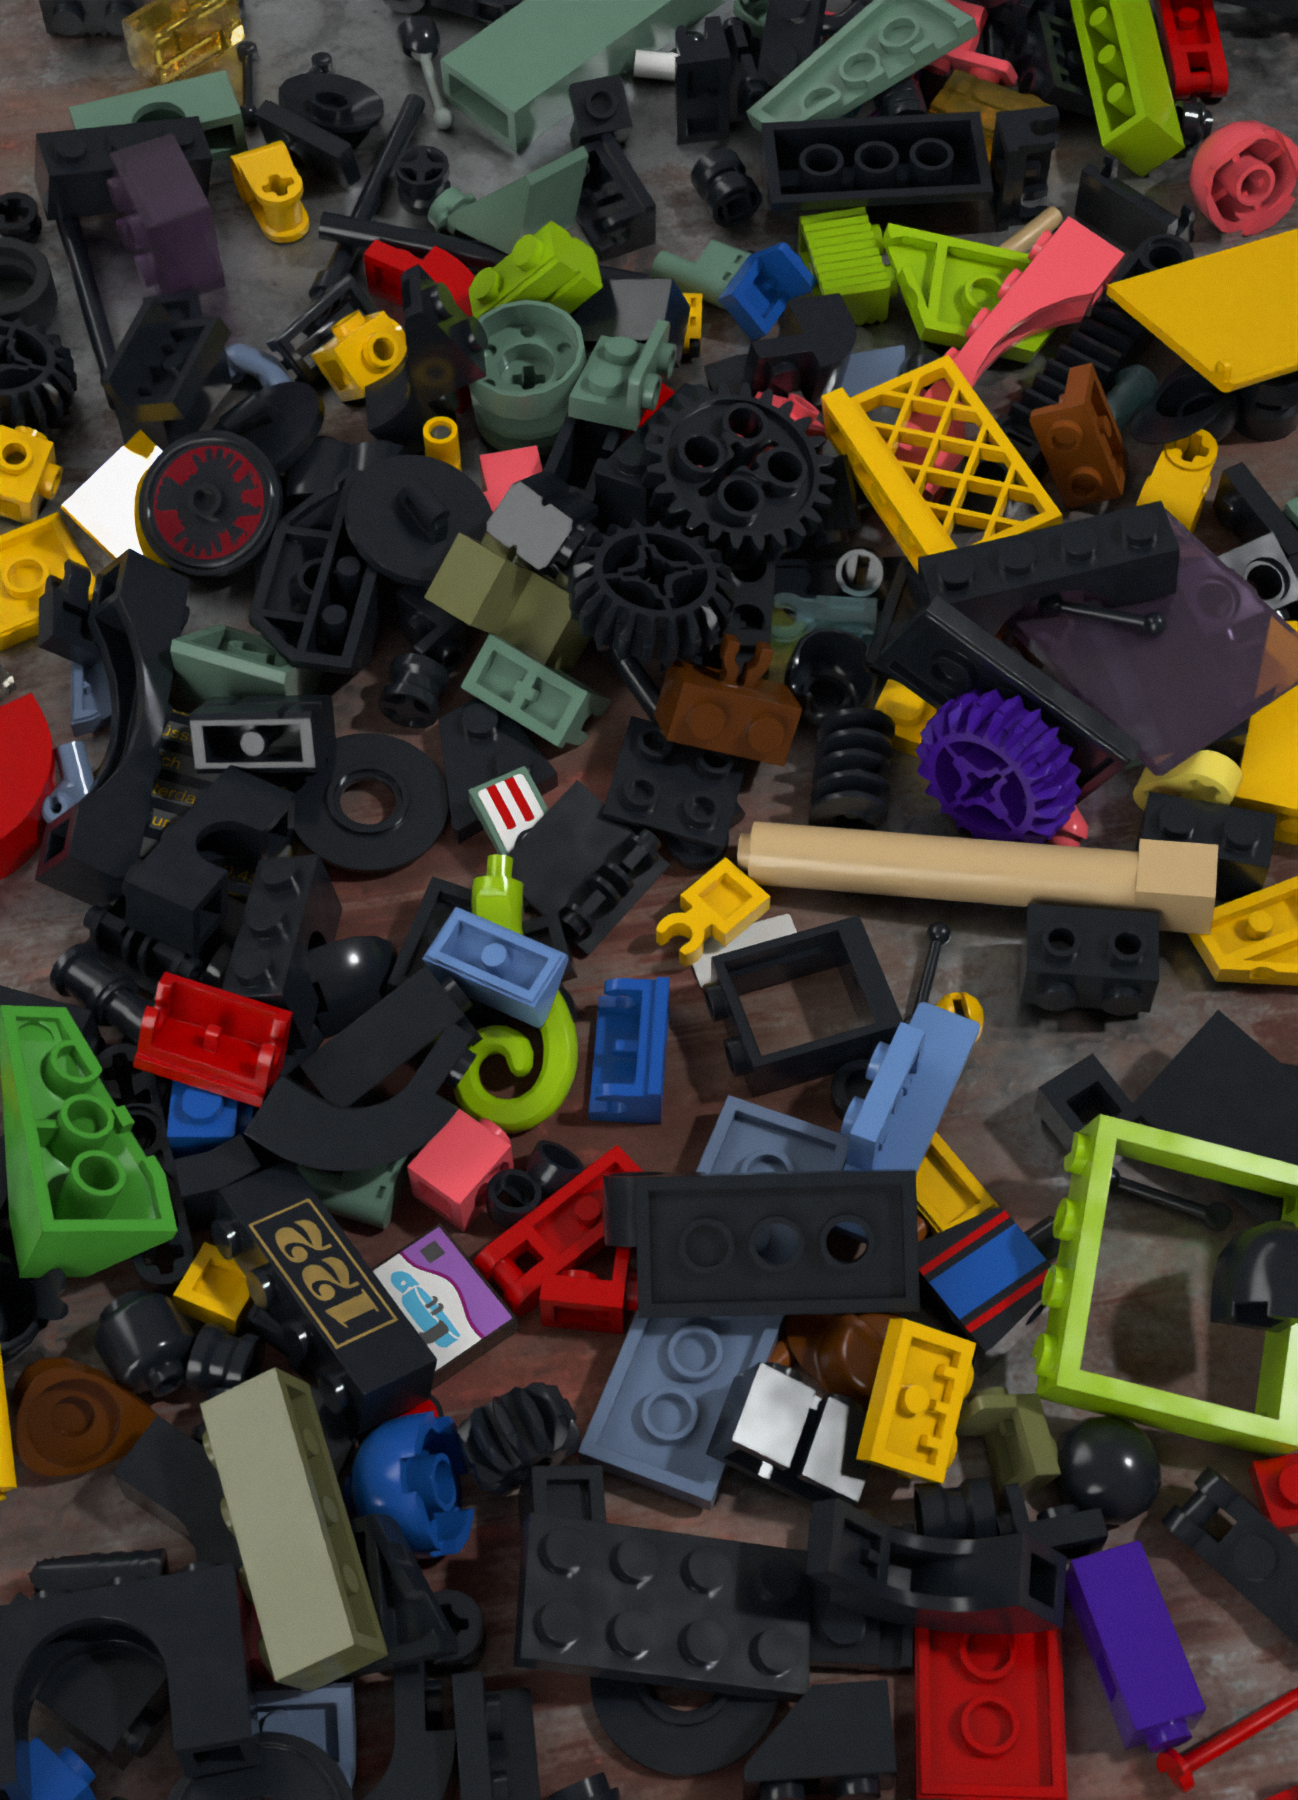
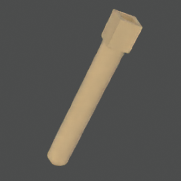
M755 821L751 834H740L737 853V867L741 871H748V877L757 885L1027 907L1028 904L1154 912L1159 913V931L1210 935L1216 898L1218 845L1140 839L1138 851Z

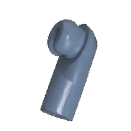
M244 343L231 344L225 348L231 381L233 383L241 382L247 373L256 378L263 389L279 383L292 382L275 356Z
M83 741L66 743L54 749L62 780L54 788L51 796L47 795L42 802L41 814L47 824L77 804L87 794L94 782Z

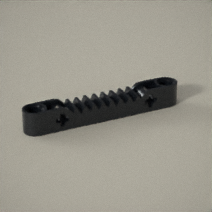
M1156 234L1150 236L1138 246L1109 284L1194 259V250L1187 241L1176 235ZM1107 287L1100 301L1095 302L1090 317L1085 315L1082 318L1078 331L1073 329L1070 333L1067 345L1061 344L1059 346L1055 360L1049 358L1043 374L1038 372L1035 375L1031 389L1026 387L1022 392L1019 403L1014 401L1009 413L1001 414L995 420L1039 482H1041L1050 469L1029 422L1031 411L1059 403V395L1065 393L1069 368L1088 363L1093 364L1107 399L1156 338L1154 334L1106 295ZM966 456L964 458L959 473L963 474L969 457ZM980 459L974 476L1004 482L1008 468L1005 464ZM968 491L961 509L992 515L998 498ZM1008 500L1002 517L1011 519L1023 503ZM973 528V529H976V530H979V531H986V530H982V529Z

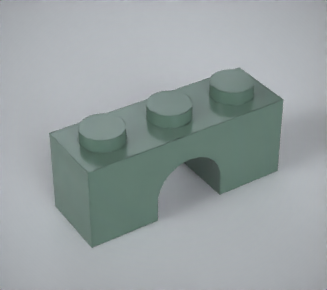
M226 70L69 107L74 129L198 116L212 155V162L248 151L242 113Z

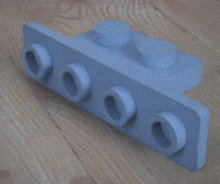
M921 1002L918 1004L909 1025L900 1022L891 1044L882 1041L878 1043L866 1073V1079L873 1081L865 1100L854 1096L842 1123L840 1134L849 1137L847 1160L843 1170L915 1169L917 1175L978 1037L980 1029L978 1022L932 1004ZM841 1222L831 1229L867 1244L865 1230L856 1223Z

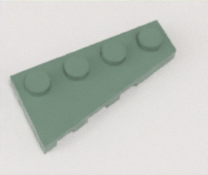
M873 0L746 111L751 125L761 132L762 123L838 119L978 35L975 19L945 0Z

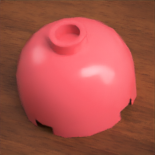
M1255 120L1229 123L1213 131L1201 143L1192 160L1189 180L1194 203L1210 223L1227 234L1242 230L1244 236H1251L1274 226L1291 209L1296 200L1291 193L1298 178V147L1291 138L1280 130Z

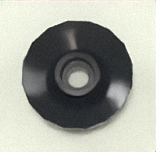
M328 73L299 74L286 79L278 91V102L281 107L336 136L342 133L364 131L374 127L384 115L383 100L375 90L360 81L341 75Z

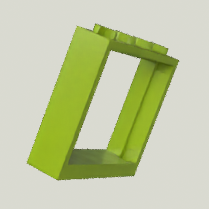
M1099 1114L1079 1132H1074L1071 1152L1064 1157L1065 1172L1072 1173L1068 1198L1064 1197L1060 1201L1053 1223V1237L1061 1240L1057 1265L1053 1264L1050 1266L1042 1289V1304L1050 1308L1046 1333H1040L1037 1337L1031 1356L1036 1358L1034 1374L1038 1375L1036 1393H1038L1042 1400L1106 1416H1115L1129 1422L1268 1457L1283 1456L1298 1450V1323L1279 1333L1270 1331L1265 1333L1255 1414L1080 1370L1115 1154L1284 1198L1281 1221L1293 1222L1298 1228V1165Z

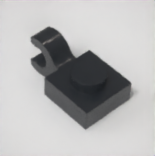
M68 559L64 564V578L60 579L53 575L48 576L45 583V593L39 598V648L91 668L102 659L99 647L87 623L91 605L88 602L91 571L88 567Z

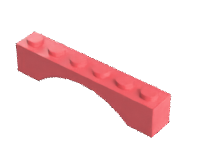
M1068 216L1055 233L1047 229L1038 238L1028 255V259L1032 262L1024 272L1015 268L1009 274L997 293V298L1000 299V302L992 311L986 307L979 311L965 333L969 340L959 351L952 346L944 356H950L970 386L974 388L981 375L1003 353L1021 341L1054 327L1081 322L1082 318L1087 315L1095 302L1099 300L1107 285L1115 276L1125 253ZM945 379L935 382L928 391L922 388L919 396L948 402L952 389ZM912 411L906 428L935 433L941 417ZM952 420L946 436L965 439V422ZM899 443L895 457L899 461L922 465L928 448ZM940 451L933 468L959 473L965 456ZM927 483L922 497L925 501L938 503L949 487Z

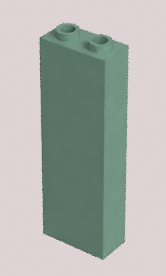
M524 0L440 59L444 99L511 149L518 152L573 112L568 94L569 86L572 83L611 75H620L622 77L634 68L636 50L658 51L675 38V32L679 25H684L686 29L690 28L727 0Z

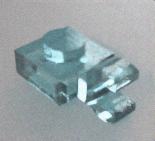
M793 593L774 595V608L791 609L796 614L797 619L794 624L788 627L772 626V638L780 642H792L800 638L809 628H814V630L816 628H840L862 640V634L874 635L878 599L817 595V599L799 597Z

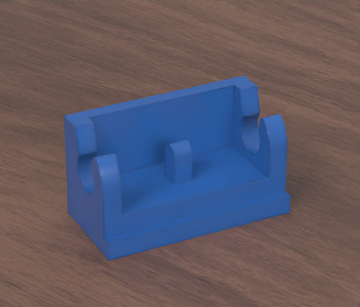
M656 977V980L632 978L606 980L604 983V994L608 996L598 997L595 1049L588 1110L589 1120L661 1124L670 1011V977Z

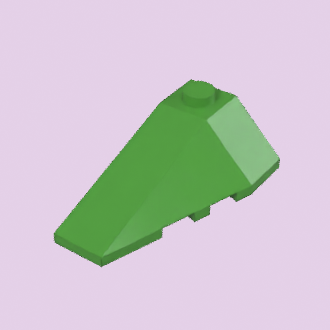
M1 1005L0 1069L8 1205L19 1277L41 1278L49 1270L60 1268L66 1277H88L173 1239L177 1233V1226L165 1172L154 1155L146 1157L131 1132L135 1123L125 1105L119 1107L115 1105L99 1076L102 1072V1067L67 1008Z

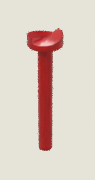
M1298 1687L1183 1756L1173 1748H1168L1159 1753L1156 1758V1767L1159 1774L1166 1771L1182 1794L1187 1793L1195 1785L1192 1775L1194 1771L1298 1709Z

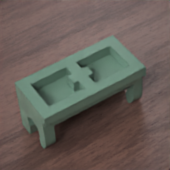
M492 634L488 635L461 685L462 689L563 748L565 743L573 745L583 744L588 739L587 733L581 730L585 720L591 714L594 716L603 715L611 702L610 698L568 673L543 664L501 637Z

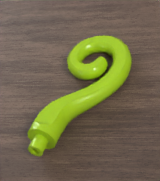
M499 854L489 855L487 857L486 876L473 879L471 896L472 914L523 935L522 906L524 884L512 878L513 858ZM559 989L548 1018L540 1029L544 1045L543 1064L540 1075L534 1086L520 1097L504 1099L493 1096L484 1089L479 1077V1068L482 1061L494 1054L506 1057L508 1067L516 1077H525L530 1073L533 1067L534 1052L530 1041L520 1031L508 1026H488L477 1030L483 1038L473 1047L470 1043L467 1045L466 1048L477 1056L456 1088H452L460 1108L476 1121L486 1118L498 1125L505 1133L516 1134L535 1128L553 1116L562 1105L571 1089L577 1070L578 1040L575 1024Z

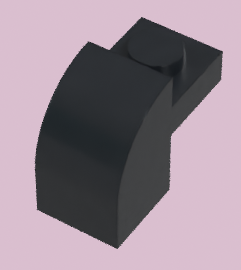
M840 293L788 300L778 337L751 341L740 383L742 385L743 382H749L752 397H755L758 392L764 393L767 389L772 390L773 395H784L789 392L801 391L805 400L813 406L822 404V395L841 388L857 333L855 322Z

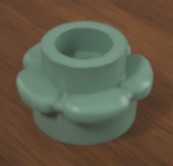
M457 187L448 188L431 205L428 212V221L435 226V231L438 234L453 235L454 237L461 238L466 234L452 228L446 217L474 203L477 199L472 193L465 195Z

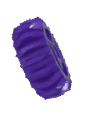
M976 687L969 693L959 694L954 700L949 699L927 721L926 727L920 733L922 736L921 743L915 750L922 760L917 772L920 776L930 781L925 793L939 800L941 803L939 813H948L956 821V831L966 828L972 832L974 839L1037 844L1048 842L1070 820V815L1076 809L1074 805L1082 792L1076 784V779L1081 770L1069 762V757L1074 748L1060 744L1056 736L1059 727L1049 728L1041 720V708L1030 712L1024 708L1020 695L1006 700L998 688L984 693Z

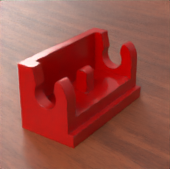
M165 972L158 982L155 1006L147 1005L145 1008L133 1067L260 1108L283 1069L293 1012Z

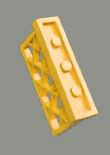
M949 355L853 397H849L843 387L821 396L826 437L839 456H848L850 470L854 479L917 574L919 557L957 549L950 538L955 524L986 530L982 540L974 544L1062 524V513ZM945 379L952 389L948 402L919 396L923 387ZM880 406L901 409L895 425L872 421L866 413ZM912 411L941 417L936 432L931 433L906 428ZM957 420L976 424L980 429L976 441L946 436L951 421ZM899 443L928 448L923 464L918 465L897 460L895 453ZM939 452L969 457L963 474L933 468ZM980 459L1005 464L1008 468L1005 481L1001 482L974 476ZM930 483L957 489L951 505L947 506L925 501L922 494L926 484ZM967 492L997 497L992 515L961 509ZM1008 500L1034 505L1039 512L1038 515L1025 521L1002 517Z

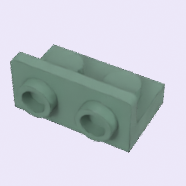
M658 319L646 344L637 343L628 337L601 335L569 396L568 417L636 431L646 409L654 411L657 406L662 378L669 379L673 372L677 347L676 344L668 343L670 322Z

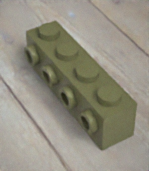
M274 1367L201 1403L200 1407L207 1429L202 1435L203 1446L210 1462L218 1469L225 1495L220 1503L221 1513L226 1526L237 1539L243 1561V1566L239 1570L240 1583L247 1599L255 1606L262 1631V1636L258 1640L259 1654L265 1668L274 1677L275 1682L311 1692L388 1656L309 1383Z

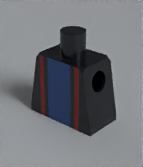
M993 1208L918 1242L920 1306L942 1332L976 1343L972 1365L974 1372L979 1378L986 1374L1050 1308L1042 1304V1289L1051 1264L1058 1260L1061 1240L1053 1237L1054 1217L1052 1216L1045 1217L1023 1232L1004 1209Z

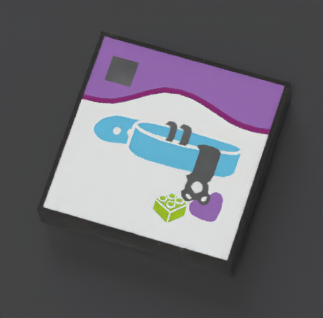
M441 1223L371 1269L437 1358L431 1391L520 1330L517 1317Z

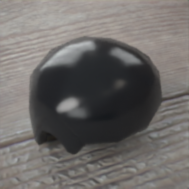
M816 628L800 638L785 668L784 684L789 687L802 707L801 716L805 717L807 722L819 725L824 717L838 710L869 708L875 692L874 687L878 676L876 673H872L868 667L866 644L860 638L840 628Z
M1115 1416L1089 1417L1060 1434L1056 1446L1058 1451L1057 1461L1061 1474L1054 1479V1483L1063 1505H1076L1079 1512L1101 1508L1105 1525H1124L1150 1508L1159 1494L1158 1489L1162 1484L1161 1466L1154 1445L1148 1436L1134 1423Z

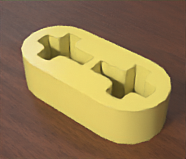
M1210 750L1194 751L1148 763L1132 793L1133 799L1143 811L1145 810L1149 791L1230 806L1243 780V774L1233 760L1219 752Z

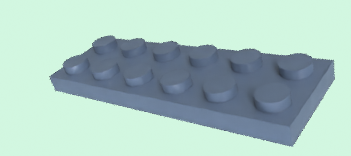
M728 1095L696 1172L717 1174L843 1170L847 1160L849 1137ZM780 1223L764 1227L756 1239V1246L760 1255L774 1263L784 1262L791 1258L798 1244L794 1231ZM637 1310L578 1450L579 1462L587 1465H602V1469L605 1472L711 1511L729 1465L706 1455L733 1378L759 1362H769L788 1315L639 1318Z

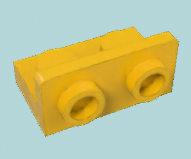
M904 1318L890 1319L856 1459L897 1472L898 1477L906 1480L944 1484L946 1471L951 1466L957 1452L958 1441L955 1432L962 1402L968 1395L973 1383L974 1369L972 1359L976 1343Z

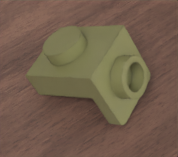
M990 1387L979 1390L967 1398L968 1404L960 1411L955 1432L956 1436H984L1000 1496L1004 1485L1019 1483L1023 1499L1026 1501L1061 1474L1057 1461V1446L1054 1438L1049 1433L1038 1393L1009 1394L1008 1389L1005 1387Z

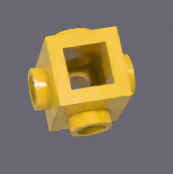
M357 310L345 316L331 327L335 337L312 353L311 357L341 402L364 398L365 386L383 378L399 365L407 350L406 336L401 326L394 319L388 317L384 310L362 316L360 311Z
M0 425V516L29 524L36 521L44 498L54 499L61 482L63 468L56 463L54 442L48 441L45 435L26 426H16L15 429Z

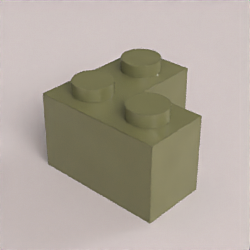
M459 532L424 598L466 624L501 637L543 664L571 674L591 637L580 636L578 621L571 619L568 600L569 592H567L569 575L559 572L554 580L542 573L541 569H536L517 555V546L514 545L508 548L487 532L482 541Z

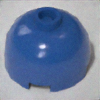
M434 1411L403 1415L387 1420L371 1431L361 1443L355 1455L351 1473L347 1475L344 1484V1497L349 1512L356 1516V1518L373 1513L390 1515L398 1523L416 1559L460 1553L469 1539L474 1518V1507L461 1509L462 1490L460 1475L468 1473L460 1458L462 1453L456 1441L458 1438L456 1431L458 1427L450 1416L434 1417Z

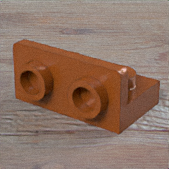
M1088 363L1069 368L1065 393L1059 395V403L1032 410L1029 422L1064 505L1072 509L1122 497L1129 454L1093 364Z

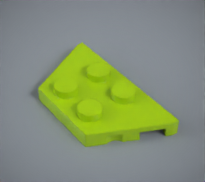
M888 223L883 235L882 243L891 266L895 270L897 282L920 340L950 347L953 346L962 349L969 340L965 333L983 307L992 311L1000 302V299L997 298V293L1009 274L1015 268L1024 272L1032 262L1028 259L1029 254L892 223ZM1058 327L1026 338L1003 353L1000 358L1029 364Z

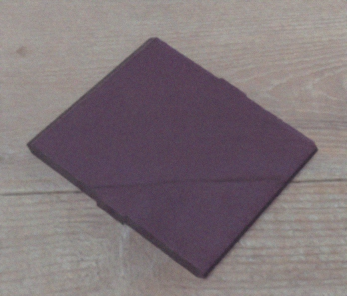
M1166 508L1164 509L1180 548L1176 594L1116 608L1108 598L1099 593L1082 590L1059 592L1065 601L1144 616L1151 612L1162 613L1167 618L1168 624L1163 634L1151 636L1144 631V628L1062 612L1053 618L1045 617L1038 611V599L1016 611L1004 622V625L1063 683V688L1141 744L1136 757L1155 776H1163L1298 685V632L1256 594L1257 590L1236 570L1228 568Z

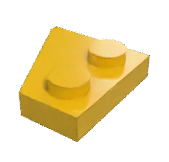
M1298 876L1214 907L1210 935L1187 933L1216 982L1298 986Z

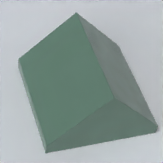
M583 145L454 212L446 218L452 228L507 254L512 253L515 244L521 237L526 234L534 235L551 220L567 230L574 226L589 155Z
M222 624L174 638L171 643L170 653L182 699L185 702L203 706V703L211 697L237 696L241 700L245 696L314 695L325 673L324 671L292 667L262 636Z

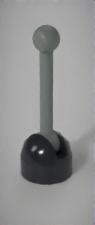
M427 16L408 18L399 25L396 31L400 50L409 61L422 65L436 110L433 115L434 124L440 129H447L454 122V114L445 106L431 62L437 56L440 47V35L437 25L433 19Z

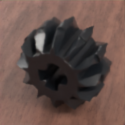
M533 1382L525 1388L515 1386L508 1393L502 1396H493L492 1401L486 1405L473 1409L470 1418L462 1421L456 1430L458 1434L456 1441L462 1453L460 1458L468 1475L474 1478L480 1490L504 1493L513 1487L520 1488L531 1466H562L566 1458L575 1454L580 1446L579 1438L581 1436L575 1422L577 1417L568 1399L562 1397L557 1385Z

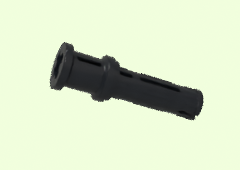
M79 943L68 948L59 956L50 973V985L53 990L64 997L72 996L85 1009L92 1010L97 1025L114 1026L138 1045L142 1017L146 1006L151 1005L139 996V989L135 980L125 972H114L101 961L99 951L88 943Z

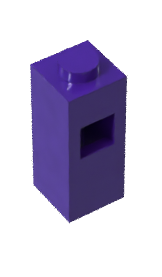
M1137 1540L1071 1560L1066 1572L1065 1591L1125 1750L1147 1744L1150 1753H1158L1188 1742L1192 1739L1190 1730L1195 1729L1206 1711V1707L1141 1541Z

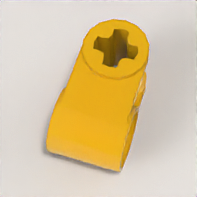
M279 140L229 156L232 176L243 202L248 204L263 235L275 243H290L302 238L310 227L308 213L300 200L304 188L302 179L293 165L284 142Z
M1201 429L1186 438L1165 443L1151 476L1147 477L1136 504V506L1162 501L1176 540L1187 544L1194 533L1205 497L1209 491L1210 473L1216 462L1218 452L1216 439L1209 432Z

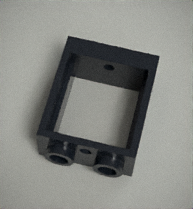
M860 915L712 956L711 983L703 985L704 999L712 1021L723 1020L729 1036L728 1039H724L723 1044L731 1073L734 1077L744 1075L752 1098L835 1074L840 1067L853 1060H871L878 1043L882 1041L891 1044L900 1022L904 1023ZM837 967L861 1027L761 1056L738 995Z

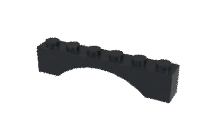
M131 548L124 551L97 574L87 620L99 647L109 681L112 710L109 745L101 770L87 794L77 804L45 826L35 875V881L89 905H99L101 907L108 905L123 895L122 884L127 871L136 861H143L140 858L143 837L153 818V807L150 806L153 783L158 777L163 764V757L159 754L162 733L172 714V706L168 703L171 684L176 676L170 653L172 639L180 637L190 615V608L186 605L190 580Z

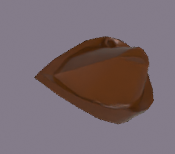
M65 1357L41 1358L26 1366L15 1384L8 1409L13 1453L33 1472L49 1477L84 1473L126 1456L157 1415L161 1417L147 1403L130 1391L122 1388L116 1381L99 1369Z

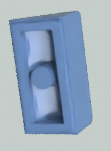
M455 907L422 958L425 966H427L439 983L450 975L467 997L540 1029L548 1018L569 961L568 955L458 907Z

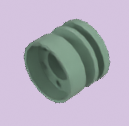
M521 300L501 304L481 315L478 319L487 335L488 348L484 350L487 376L469 384L477 430L490 446L500 451L537 445L539 456L550 455L568 412L569 396L587 363L581 327L568 312L548 302Z

